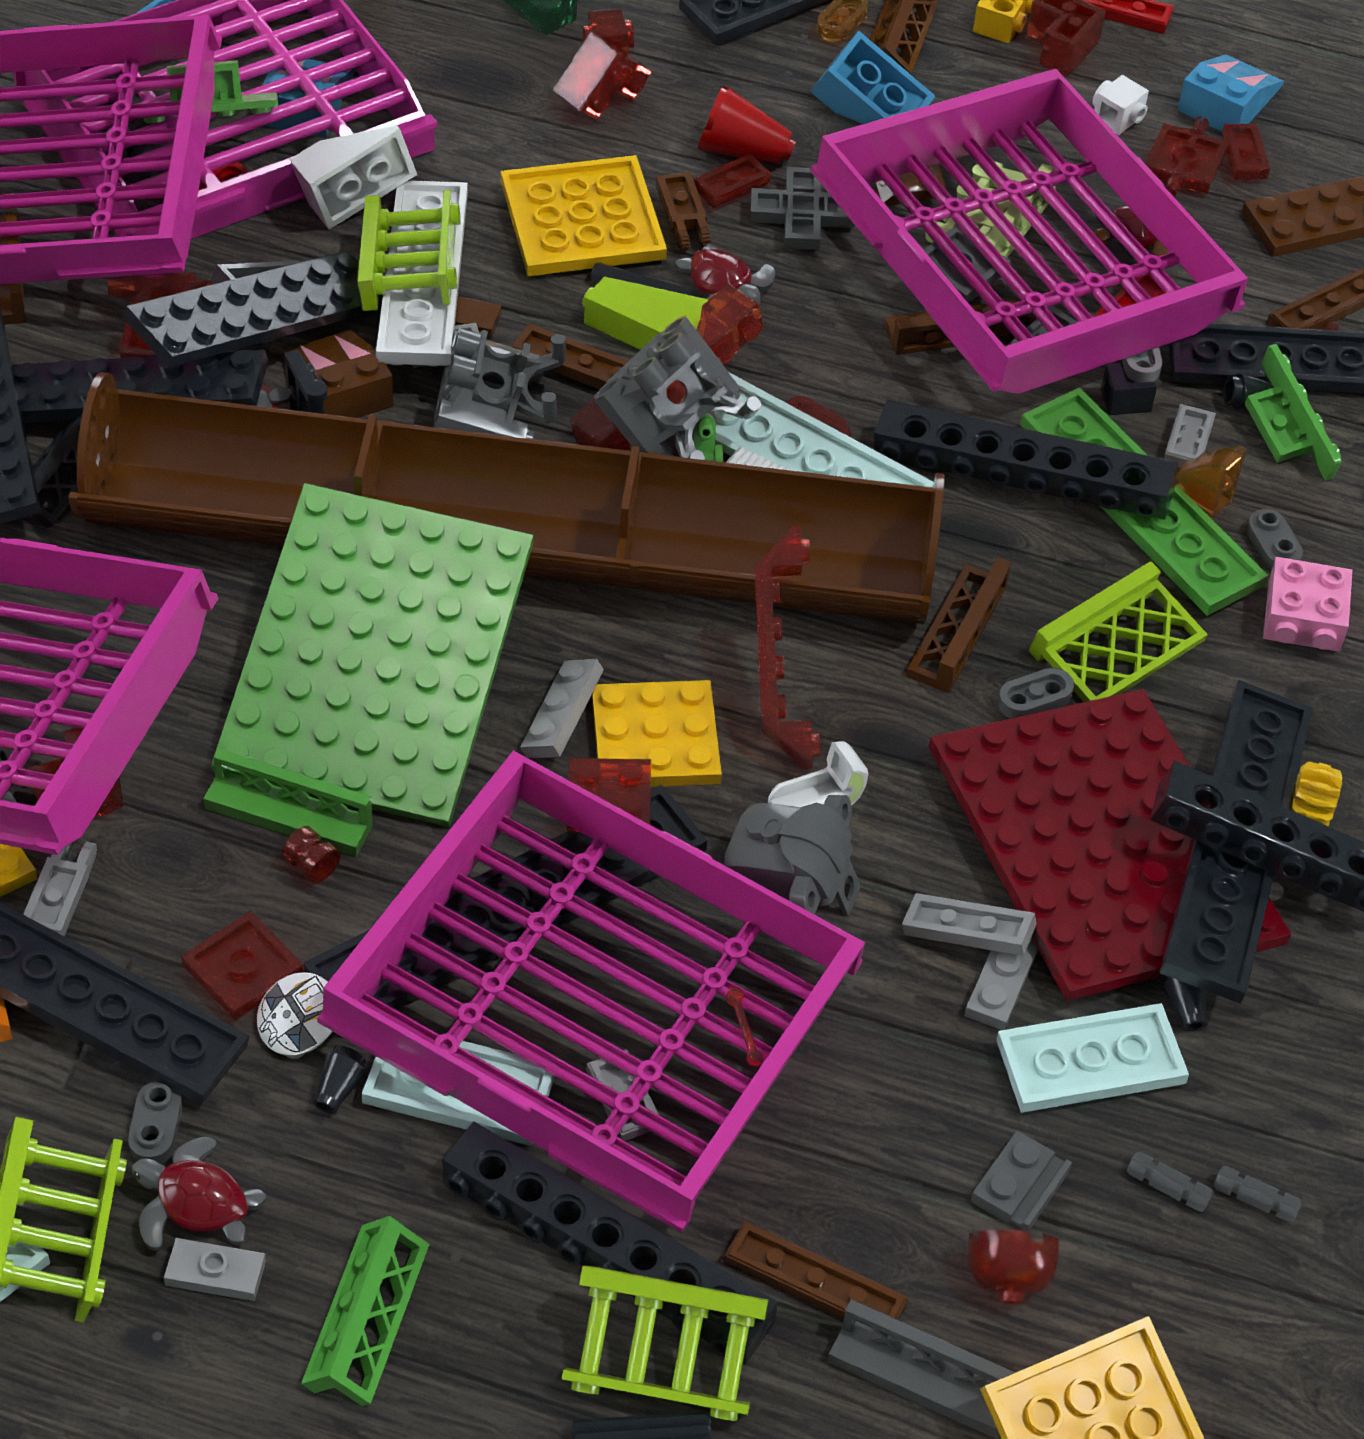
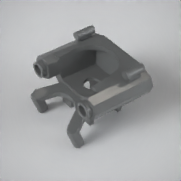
M685 315L676 319L661 333L656 335L616 372L594 396V401L608 419L616 425L631 446L640 447L639 452H654L659 455L673 456L672 452L674 450L666 441L667 438L673 435L679 457L705 460V455L700 450H696L692 434L696 423L702 416L711 411L718 410L741 419H750L761 407V401L755 396L749 397L746 402L738 400L740 397L738 392L739 385ZM673 381L680 382L685 388V397L679 404L672 403L666 394L667 387Z
M462 328L454 331L451 364L444 366L433 427L533 439L534 431L528 429L527 423L513 420L516 410L544 424L553 423L556 420L557 401L555 393H543L541 403L532 399L528 392V386H531L532 382L540 383L544 371L563 365L567 356L564 335H553L551 337L552 353L539 357L537 354L530 353L531 344L524 343L520 350L486 340L488 331L482 330L480 333ZM483 381L503 384V387L493 389L486 386Z

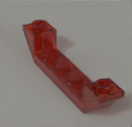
M793 526L757 563L754 569L762 732L803 769H812L813 757L821 756L820 733L812 732L811 720L779 722V719H786L785 694H777V680H784L783 655L775 656V641H782L781 617H773V602H780L779 578L771 579V577L801 576L803 563H810L809 539H801V526Z

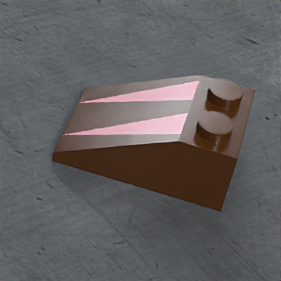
M348 330L283 350V356L285 353L299 350L306 363L311 362L317 380H321L327 385L328 396L324 401L325 414L359 418L393 407L391 372L385 362H379L376 358V349L353 331Z

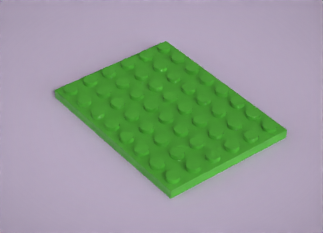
M304 483L216 752L220 748L371 796L373 810L450 828L534 543L533 535ZM213 759L212 764H211V767H212V771H213V772H215V769H214V759ZM230 767L226 769L227 772L243 775L237 769ZM268 780L272 785L281 787L276 782Z

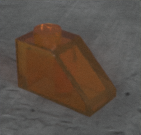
M1241 445L1203 452L1194 461L1184 463L1178 471V486L1211 519L1233 501L1247 450Z

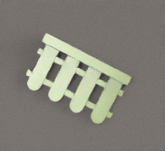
M995 162L1010 180L1018 182L1027 180L1021 172L1003 168L1002 163ZM978 164L972 168V178L981 189L989 191L994 190L993 188L998 189L997 185ZM1042 164L1038 169L1046 173L1055 171L1052 166ZM960 185L957 187L958 199L970 197ZM1038 191L1024 195L1040 214L1049 204ZM1007 200L995 204L1024 237L1031 224L1011 201ZM977 209L966 213L999 253L1007 258L1014 250V247L982 210ZM952 218L943 220L946 224L936 222L945 233L957 225ZM925 232L926 240L933 243L934 241Z

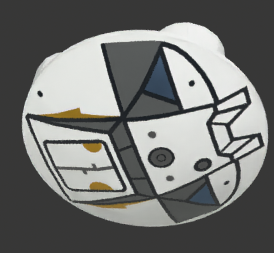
M295 973L282 978L267 991L258 1009L257 1027L262 1040L270 1049L290 1059H298L305 1053L319 1047L333 1032L317 1023V1018L323 1009V988L328 983L325 979L312 973Z

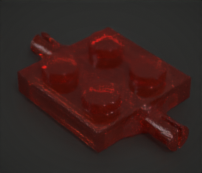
M1202 116L1197 117L1191 129L1179 128L1164 123L1147 157L1145 164L1160 181L1167 182L1165 188L1169 192L1171 190L1173 197H1176L1180 186L1208 194L1225 157L1229 142L1213 138L1205 133L1209 125V121L1205 117L1202 123Z
M195 272L120 276L118 279L107 280L109 295L149 301L211 285L209 280L196 278Z

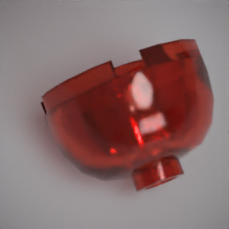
M983 1230L979 1231V1237L971 1233L969 1234L968 1242L969 1267L976 1282L984 1290L998 1294V1302L1024 1304L1025 1295L1042 1292L1054 1279L1059 1262L1060 1242L1058 1238L1043 1234V1243L1034 1242L1030 1238V1232Z

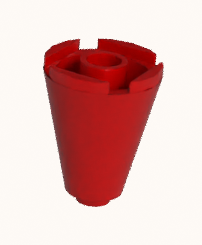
M722 86L708 117L709 120L706 128L703 130L697 149L705 153L780 165L782 159L789 161L796 141L790 139L793 132L731 88Z

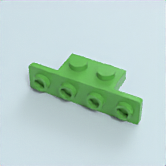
M238 60L214 62L215 92L211 112H215V116H232L236 114V110L250 109L251 113L261 114L272 111L271 107L278 106L277 92L242 95ZM187 64L167 66V75L185 74ZM183 88L169 89L171 101L181 100ZM165 116L144 118V122L147 123L166 120Z
M1277 344L1270 345L1267 348L1261 365L1273 388L1249 395L1245 401V406L1277 463L1310 453L1324 480H1331L1341 464L1340 451L1336 444L1331 443L1324 430L1321 416L1314 412L1308 401L1304 386L1297 382L1292 373L1288 357L1281 353Z

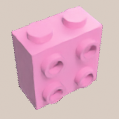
M1275 557L1268 581L1263 639L1341 652L1349 628L1352 569Z

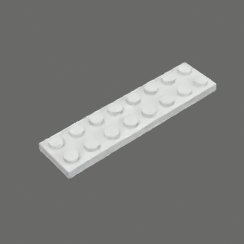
M407 181L396 189L394 212L442 208L443 190L448 189L451 190L452 202L459 203L461 224L455 225L452 266L456 268L457 289H451V302L447 305H443L440 287L385 291L382 300L376 347V358L379 362L391 365L409 364L431 367L449 366L451 364L468 183ZM441 223L392 226L391 233L441 229ZM440 244L391 247L388 254L440 250ZM439 265L387 269L386 276L438 272Z

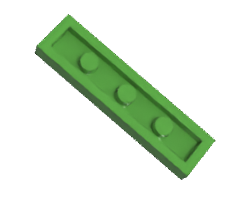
M218 748L213 757L215 779L203 798L204 809L357 857L373 827L371 796ZM227 767L237 769L243 775L227 772L226 769ZM268 780L276 782L281 787L272 785ZM306 792L314 794L319 799L310 797ZM344 804L359 808V812L348 809Z
M391 1216L361 1226L301 1382L303 1386L314 1393L336 1388L361 1406L369 1405L372 1402L429 1247V1243ZM397 1240L411 1249L407 1264L402 1268H399L394 1251ZM389 1277L395 1296L391 1306L384 1307L379 1288L382 1280ZM374 1317L380 1337L377 1345L370 1348L364 1328L367 1320ZM358 1357L360 1358L365 1375L361 1387L346 1377L352 1360Z

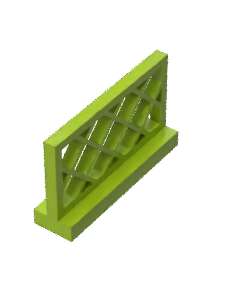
M1150 561L1039 629L1028 651L1038 662L1045 658L1053 668L1067 672L1074 682L1073 691L1083 702L1123 693L1205 641L1208 634L1159 582L1158 577L1161 571ZM1154 594L1164 605V613L1144 609L1145 599ZM1120 615L1136 617V630L1117 627V617ZM1144 619L1163 623V635L1143 632ZM1170 624L1184 627L1191 637L1186 640L1170 637ZM1095 632L1109 635L1108 648L1088 644L1089 634ZM1116 637L1136 640L1135 653L1115 649ZM1142 642L1162 645V655L1159 657L1142 655ZM1063 650L1081 653L1080 666L1066 663L1058 653ZM1087 654L1107 658V671L1086 667ZM1114 659L1134 663V673L1125 675L1113 672ZM1086 677L1106 681L1105 691L1095 696L1085 685Z

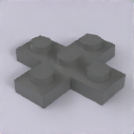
M787 167L786 190L751 189L750 222L785 224L784 248L819 250L820 226L835 228H854L855 226L831 195L827 192H821V183L812 174L810 168Z

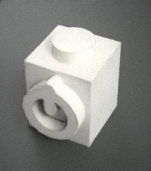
M1121 75L1113 82L1110 80L1104 81L1096 90L1092 104L1095 107V112L1116 134L1120 135L1134 123L1141 122L1145 117L1148 109L1146 102L1149 90Z

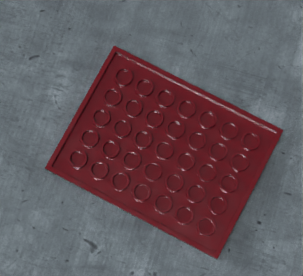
M1144 689L931 736L928 748L1016 910L1035 913L1037 924L1032 934V939L1065 1000L1069 1001L1165 976L1159 972L1194 839L1150 821L1157 787L1174 760L1189 767L1190 765ZM1268 898L1256 952L1286 945L1292 935L1270 898Z

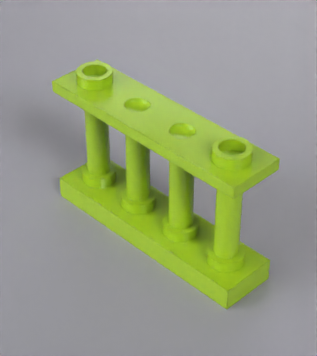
M450 189L443 190L442 208L389 212L388 209H382L380 195L365 196L358 271V286L363 311L378 310L379 295H384L385 291L440 287L443 305L450 304L451 289H457L456 268L452 267L455 225L461 224L459 203L452 202ZM441 223V229L387 233L391 226ZM440 244V250L385 254L388 248ZM439 265L438 272L383 276L387 269Z
M15 1117L6 1139L0 1168V1287L7 1288L8 1284L78 1298L75 1321L84 1323L91 1307L100 1306L104 1293L105 1280L99 1279L98 1275L114 1186L121 1185L127 1164V1159L120 1158L123 1140L113 1139L105 1159L38 1145L37 1139L30 1138L33 1120ZM34 1162L101 1177L97 1199L29 1184L30 1179L22 1178L24 1165L31 1166ZM27 1202L92 1216L94 1218L90 1239L21 1224L22 1219L14 1218L16 1205L23 1206ZM16 1243L86 1257L83 1278L80 1280L13 1265V1260L6 1259L8 1246L15 1247Z
M585 1265L582 1267L579 1285L590 1287L588 1296H592L593 1299L580 1369L567 1367L563 1370L562 1374L563 1380L572 1381L571 1390L598 1395L600 1387L694 1404L711 1408V1417L730 1421H737L739 1413L748 1415L750 1402L736 1400L749 1326L754 1327L755 1318L765 1320L768 1299ZM617 1292L635 1295L634 1304L639 1305L626 1378L598 1373L611 1300L616 1301ZM663 1301L682 1304L680 1313L685 1314L672 1387L644 1382L657 1309H662ZM709 1310L728 1313L726 1322L731 1323L718 1396L690 1391L703 1318H708Z

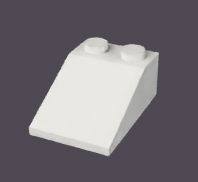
M397 125L321 140L289 159L308 204L328 229L333 228L362 210L365 206V196L380 195L381 198L417 175L401 130Z

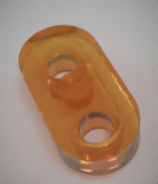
M834 0L818 16V35L829 42L845 39L866 19L868 1Z

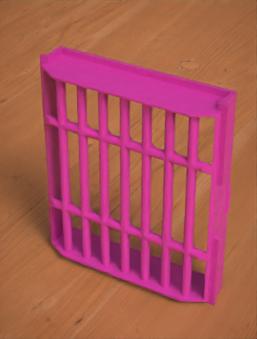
M175 0L113 21L209 14L216 33L220 34L222 38L246 30L256 31L259 35L257 37L214 51V62L231 61L263 49L272 51L275 56L240 67V82L278 69L287 71L290 76L242 92V95L277 92V95L293 89L305 93L306 96L273 107L270 112L253 114L208 130L206 146L310 109L319 111L322 115L321 117L204 158L200 179L207 188L198 191L191 239L306 198L289 160L292 157L220 183L212 171L324 130L334 131L338 137L353 134L346 122L385 108L395 120L365 131L397 125L401 130L411 158L435 150L434 128H437V121L431 114L425 116L408 79L343 0ZM307 10L312 18L272 31L267 24ZM323 29L328 35L324 39L289 51L283 45V42ZM335 49H339L344 57L307 70H303L298 64L300 61ZM156 61L139 62V67ZM187 61L176 65H185L187 64ZM124 64L13 72L15 87L95 81L115 75H122ZM167 68L141 76L138 72L137 77L167 75ZM353 68L360 75V77L321 91L313 83ZM369 88L377 96L338 111L329 103ZM153 91L134 92V96H139L143 102L140 103L171 101L170 92L160 96H156ZM119 93L88 95L69 102L64 97L23 100L21 102L29 112L98 107L118 100ZM211 112L210 119L217 117L215 112ZM178 115L173 117L165 116L166 120L162 122H156L136 130L176 128ZM114 120L41 125L39 127L46 137L95 134L112 128ZM174 142L132 158L172 155ZM135 145L124 146V149L129 148V147H132V146H135ZM109 147L57 151L64 163L102 160L108 155ZM169 171L131 185L167 183ZM120 173L117 186H126L122 176L130 173ZM104 175L78 176L75 178L83 189L97 188L102 184ZM133 200L114 201L112 214L140 213ZM99 202L93 203L98 210ZM163 204L140 212L162 211ZM159 226L112 229L116 237L155 235L159 232Z
M209 14L0 31V73L124 64L123 74L117 79L0 88V102L119 93L118 101L112 106L0 114V129L114 120L113 128L107 133L0 141V155L109 147L108 155L102 160L0 168V182L104 175L103 183L97 188L0 195V209L99 202L98 211L92 216L0 222V237L94 231L92 239L0 245V284L184 272L189 252L215 92L214 50H219L222 42V37L216 33ZM188 59L185 74L137 77L139 62ZM183 88L182 97L179 101L132 104L134 92ZM178 115L176 128L127 131L129 119ZM174 142L172 155L122 159L124 146ZM169 170L167 183L117 186L120 173ZM164 198L162 211L112 214L114 201ZM159 226V232L155 235L108 238L109 229Z
M1057 69L824 135L821 140L817 164L811 165L810 168L812 174L869 243L877 249L925 307L931 318L993 392L1005 391L1020 394L1195 335L1227 311L1235 312L1243 309L1245 305L1242 296L1248 277ZM1050 119L1087 161L1080 164L1067 162L1037 127ZM1026 136L1056 171L1050 173L1039 171L1013 141ZM999 146L1027 180L1021 182L1010 180L985 150ZM970 154L997 185L998 189L991 191L981 189L956 158ZM941 163L970 197L961 200L951 197L927 167ZM912 172L940 206L932 209L922 206L897 176ZM1097 172L1170 253L1159 257L1149 254L1086 184L1082 177ZM883 181L911 215L902 218L895 216L869 184ZM1067 182L1138 263L1131 266L1121 264L1053 186ZM1038 191L1109 273L1103 275L1092 273L1024 195ZM1010 200L1080 282L1072 285L1062 282L995 204ZM981 209L1051 291L1044 294L1033 292L966 213ZM952 218L1021 301L1013 304L1004 302L936 222ZM922 227L989 306L991 311L985 313L974 311L908 231ZM1180 264L1197 284L1181 289L1164 269ZM1149 275L1165 294L1151 298L1135 279ZM1120 284L1134 299L1136 304L1122 308L1106 288ZM1092 294L1107 313L1092 317L1077 298ZM1062 303L1078 323L1063 327L1048 310V307ZM1033 313L1048 333L1033 337L1017 317ZM1002 322L1018 342L1004 346L989 329V326Z
M0 538V582L111 600L105 612L99 613L96 616L0 600L1 617L91 632L86 641L80 642L77 645L0 632V648L72 660L67 670L61 671L58 674L0 664V681L53 690L47 700L39 703L0 697V714L33 719L29 728L18 734L0 730V747L14 750L8 760L0 762V844L59 855L62 848L82 837L195 656L207 610H212L219 598L217 593L210 592L201 569L68 549L52 544L21 539ZM128 603L160 608L151 625L119 620ZM109 635L141 640L132 654L100 649ZM90 664L122 669L113 684L81 678ZM71 693L103 699L94 714L62 708ZM51 723L84 729L75 744L42 738ZM32 753L64 759L55 775L22 769ZM12 784L45 790L35 806L2 800Z
M513 750L323 988V1009L317 1018V1023L445 1097L450 1095L546 1150L548 1156L682 1233L691 1220L695 1199L773 1085L846 973L854 976L862 964L863 959H861L865 942L713 860L710 855L666 831L662 832ZM521 799L594 840L584 853L576 855L509 817ZM502 832L569 869L570 872L562 882L554 884L491 849L490 846ZM610 848L745 922L736 937L728 939L601 869L596 864L606 850ZM480 861L547 898L548 901L539 912L531 913L467 876ZM587 879L721 953L722 957L715 967L707 969L579 898L574 893L582 882ZM457 890L526 930L516 942L509 943L444 905ZM565 908L701 984V987L693 998L685 999L551 923L560 911ZM432 920H435L501 957L503 960L494 972L486 973L420 935ZM761 931L827 967L816 986L748 950L758 933ZM543 938L680 1016L671 1029L664 1030L529 953L539 939ZM412 950L480 990L470 1003L463 1004L399 968L397 965L406 953ZM737 963L804 999L805 1002L795 1017L727 980ZM517 968H520L657 1045L658 1048L649 1060L641 1061L506 983ZM387 980L454 1018L456 1022L447 1034L439 1035L374 998L373 995L384 981ZM716 993L784 1030L774 1048L708 1012L706 1008ZM496 998L636 1077L627 1092L619 1093L487 1018L483 1013ZM696 1024L763 1061L753 1079L685 1042L684 1039L693 1026ZM471 1029L608 1106L613 1111L604 1124L597 1126L461 1048L459 1045ZM675 1055L742 1093L732 1110L729 1111L662 1073L672 1056ZM651 1087L657 1089L720 1125L709 1144L640 1105ZM628 1119L699 1158L688 1175L685 1176L618 1138V1133Z

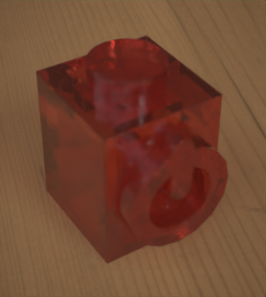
M621 9L588 12V26H583V41L585 46H590L595 64L627 61L628 49L634 48L633 24L630 19L624 20Z

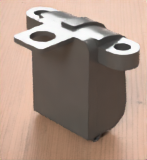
M828 795L824 804L816 802L803 807L771 803L751 804L738 820L724 854L723 865L812 914H815L818 906H826L832 903L836 896L843 915H850L860 890V882L850 861L853 851L851 843L852 833L848 827L852 816L850 798L847 795ZM848 877L850 889L846 899L844 887Z

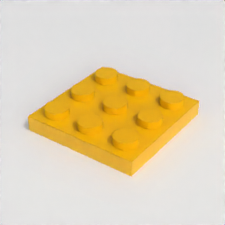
M710 680L596 685L591 698L600 789L658 787L660 785L721 784L722 772Z

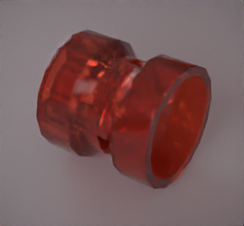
M303 826L293 832L282 848V857L292 866H300L302 875L314 884L328 878L338 866L341 858L340 851L329 842L323 843L320 834L310 826Z

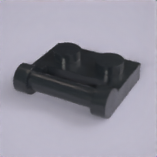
M299 350L285 353L286 388L291 389V398L287 401L289 410L325 414L324 401L328 396L327 385L323 381L317 380L311 362L306 363Z

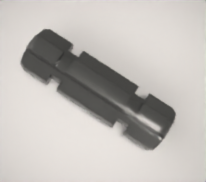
M1137 1151L1134 1154L1127 1169L1129 1175L1140 1181H1143L1144 1178L1150 1180L1148 1185L1178 1201H1181L1182 1198L1188 1200L1186 1205L1197 1211L1203 1212L1206 1209L1213 1194V1190L1198 1181L1196 1185L1191 1183V1177L1160 1161L1158 1165L1153 1163L1154 1158L1141 1151Z
M1222 1166L1214 1182L1216 1190L1229 1196L1231 1192L1238 1194L1236 1199L1267 1213H1270L1271 1210L1276 1211V1217L1287 1222H1293L1296 1219L1302 1202L1300 1198L1285 1192L1284 1196L1278 1194V1188L1248 1175L1242 1178L1239 1176V1171L1228 1166Z

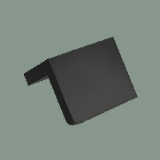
M1110 363L1105 366L1100 390L1108 414L1121 415L1151 412L1157 387L1155 382H1127L1121 364Z

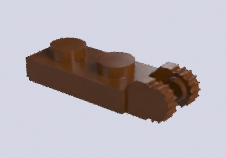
M691 172L656 176V188L671 230L675 232L676 242L680 251L689 250L690 238L687 230L696 229L697 239L702 249L707 244H711L707 216Z

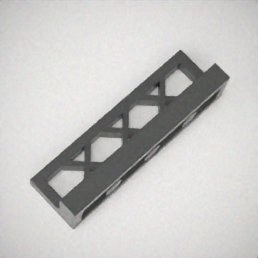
M852 1299L845 1310L842 1329L829 1353L827 1361L831 1365L995 1439L1000 1437L980 1388L1015 1372Z

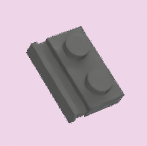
M1017 1130L972 1193L971 1203L1007 1224H1010V1222L1021 1228L1022 1233L1027 1234L1070 1172L1072 1162L1068 1159L1064 1162L1054 1156V1151Z

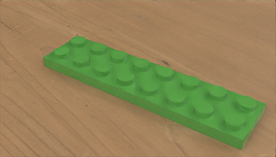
M1080 387L1022 414L1020 425L1027 430L1147 455ZM1177 484L1165 520L1153 517L1147 518L1139 514L1117 509H1106L1100 506L1207 616L1266 586L1268 575Z

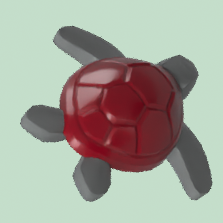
M707 244L702 250L696 251L692 259L686 257L675 261V268L679 272L691 274L695 287L703 293L710 295L707 298L708 300L726 304L737 300L740 304L747 307H759L761 302L760 293L768 291L775 279V270L771 265H763L757 273L752 274L746 263L737 256L720 251L711 244Z
M202 1136L181 1145L174 1153V1163L166 1168L164 1165L147 1158L140 1159L132 1165V1173L136 1181L146 1189L157 1190L159 1194L146 1205L139 1217V1228L143 1241L149 1249L158 1251L162 1247L163 1229L169 1218L179 1226L193 1231H209L223 1228L225 1236L230 1243L242 1245L245 1239V1225L240 1220L247 1215L248 1210L260 1208L266 1202V1194L259 1189L242 1191L237 1181L228 1172L217 1165L202 1161L217 1147L216 1140L210 1137Z

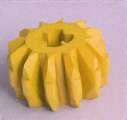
M1321 762L1305 763L1297 775L1289 810L1329 826L1340 796L1342 786L1341 771Z

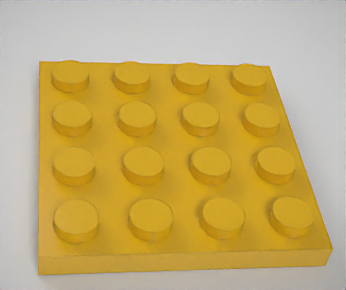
M637 155L501 171V185L527 276L592 269L596 263L616 266L666 259V244Z
M1149 1316L980 1388L1001 1439H1204Z

